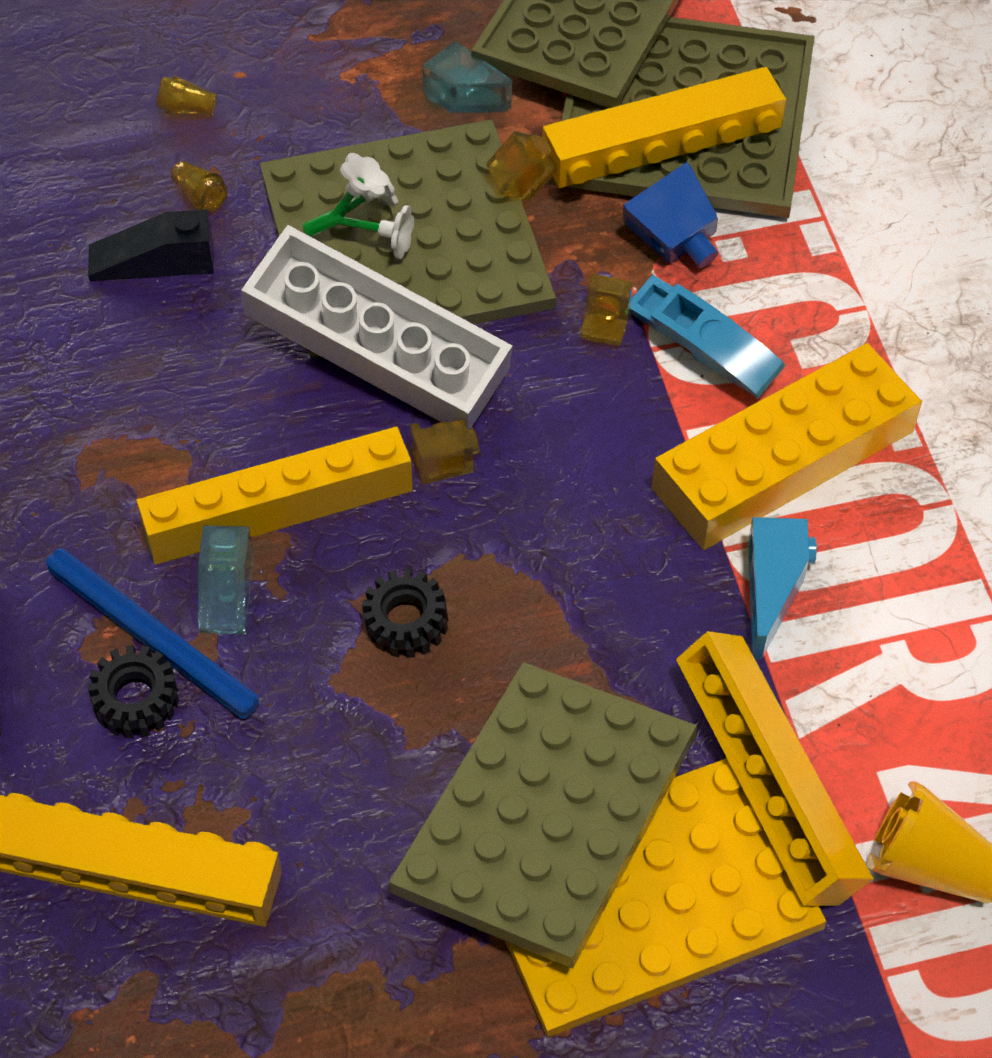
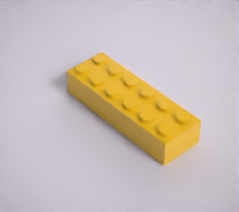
M865 343L656 457L651 489L704 551L750 525L753 517L762 518L913 433L922 400L868 343Z

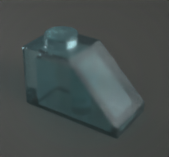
M456 41L422 65L423 93L430 101L438 103L451 113L507 112L512 108V79L486 61L471 56V51Z
M203 525L198 562L199 633L246 634L254 561L249 527Z

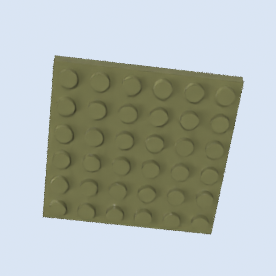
M669 17L618 106L767 66L786 98L782 128L566 187L637 196L688 162L712 207L789 218L815 36ZM567 93L561 121L609 109L610 107ZM550 172L549 185L558 186Z
M493 119L260 163L261 176L278 238L287 225L306 234L303 229L304 222L322 215L337 206L346 194V186L349 183V180L341 174L340 167L345 162L348 154L356 153L362 158L371 157L378 162L380 169L387 174L395 188L398 205L394 208L390 205L385 206L376 198L369 204H360L346 214L345 217L380 223L381 220L395 222L398 212H401L403 206H411V215L414 216V228L411 233L409 250L404 252L402 259L395 258L394 249L391 247V238L380 237L378 232L343 225H338L312 238L473 325L556 308V296ZM309 350V354H310V357H311V358H312V357H316V356H320V355H318V354H316V353H314V352H312V351Z

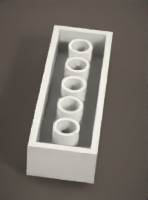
M290 225L286 226L241 290L244 314L464 435L468 434L510 367L511 344Z

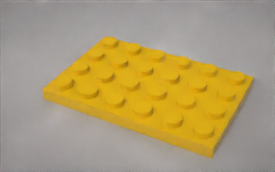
M726 758L674 778L573 969L510 942H505L544 1033L548 1038L824 930L827 921L819 906H803Z

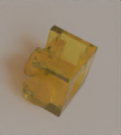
M464 419L450 423L440 422L424 429H420L419 423L410 424L411 451L422 484L473 473V455L479 453V443L474 428L467 429Z

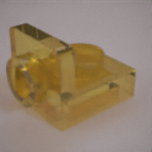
M591 274L587 289L586 315L581 329V337L583 339L617 346L622 344L630 316L633 282Z

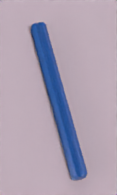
M58 548L52 555L48 556L46 565L50 573L147 647H150L155 653L157 651L164 656L165 661H169L173 667L237 716L247 719L256 711L259 706L257 694L68 551Z

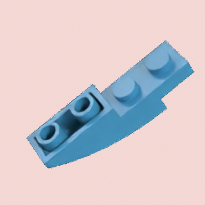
M652 274L626 305L631 315L690 350L697 361L757 398L761 396L785 367L784 362L745 329L678 283L673 287Z

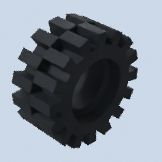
M404 569L403 577H397L396 570L388 572L389 581L387 582L381 576L374 580L376 590L369 586L365 592L367 600L363 599L362 602L365 626L372 643L376 641L378 649L383 652L389 647L391 656L398 658L401 650H406L407 658H414V649L417 648L421 649L423 655L431 652L429 642L437 647L442 642L441 633L446 635L448 629L447 621L449 620L443 589H439V584L434 578L428 581L427 573L420 570L416 578L413 577L412 569ZM400 603H415L423 609L422 616L408 624H397L391 622L388 618L390 610Z
M134 645L125 646L127 654L120 656L118 649L110 651L112 661L108 662L102 657L97 662L99 671L92 669L88 692L99 723L104 728L108 725L110 733L118 736L120 730L123 729L125 738H134V730L140 729L142 737L150 735L149 726L154 725L157 731L165 727L163 717L171 721L175 715L173 706L178 707L179 702L177 684L172 666L169 661L165 662L164 656L157 651L152 656L150 647L142 646L140 654H136ZM143 680L152 686L150 695L142 701L128 704L122 703L116 698L117 690L127 682Z

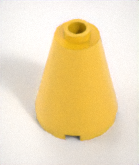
M916 781L908 783L907 785L912 794L907 796L900 792L888 810L874 841L882 844V848L878 857L869 853L868 868L879 875L987 904L991 903L992 843L924 785Z

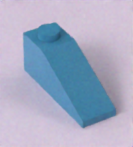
M752 518L748 538L752 655L754 659L763 658L804 582L808 564H815L816 537H808L807 519Z

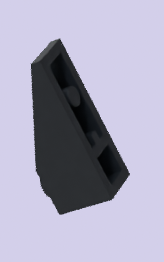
M208 209L165 212L89 244V282L214 274L213 238Z

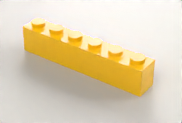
M766 66L543 126L542 156L559 188L581 184L588 180L610 174H618L628 169L650 163H658L672 157L695 153L705 148L731 143L738 139L782 128L786 98Z
M396 426L136 500L154 564L157 565L413 491L412 466L410 456Z
M707 631L684 651L676 661L803 906H839L874 878L743 636Z
M10 793L8 796L0 795V872L263 927L267 925L282 870L278 852L273 851L265 844L258 842H246L244 845L231 843L210 832H199L196 835L178 832L172 826L161 822H151L148 826L130 822L124 816L111 812L102 813L101 816L85 813L78 807L68 803H56L54 806L36 803L32 798L19 793Z

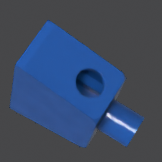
M688 162L623 205V222L666 262L673 263L688 253L695 264L702 268L717 257L719 252L708 238L713 236L717 230L718 217Z

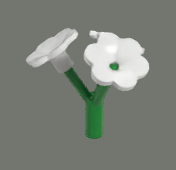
M356 153L348 154L345 162L340 167L341 174L349 180L346 186V194L334 209L303 223L306 235L314 237L338 225L378 232L380 237L391 238L394 257L402 259L404 252H407L410 248L411 233L414 228V216L411 215V206L404 205L401 212L397 213L395 222L381 220L380 223L345 217L346 214L360 204H369L376 198L385 206L390 205L394 208L398 205L395 188L387 174L380 169L378 162L371 157L362 158Z

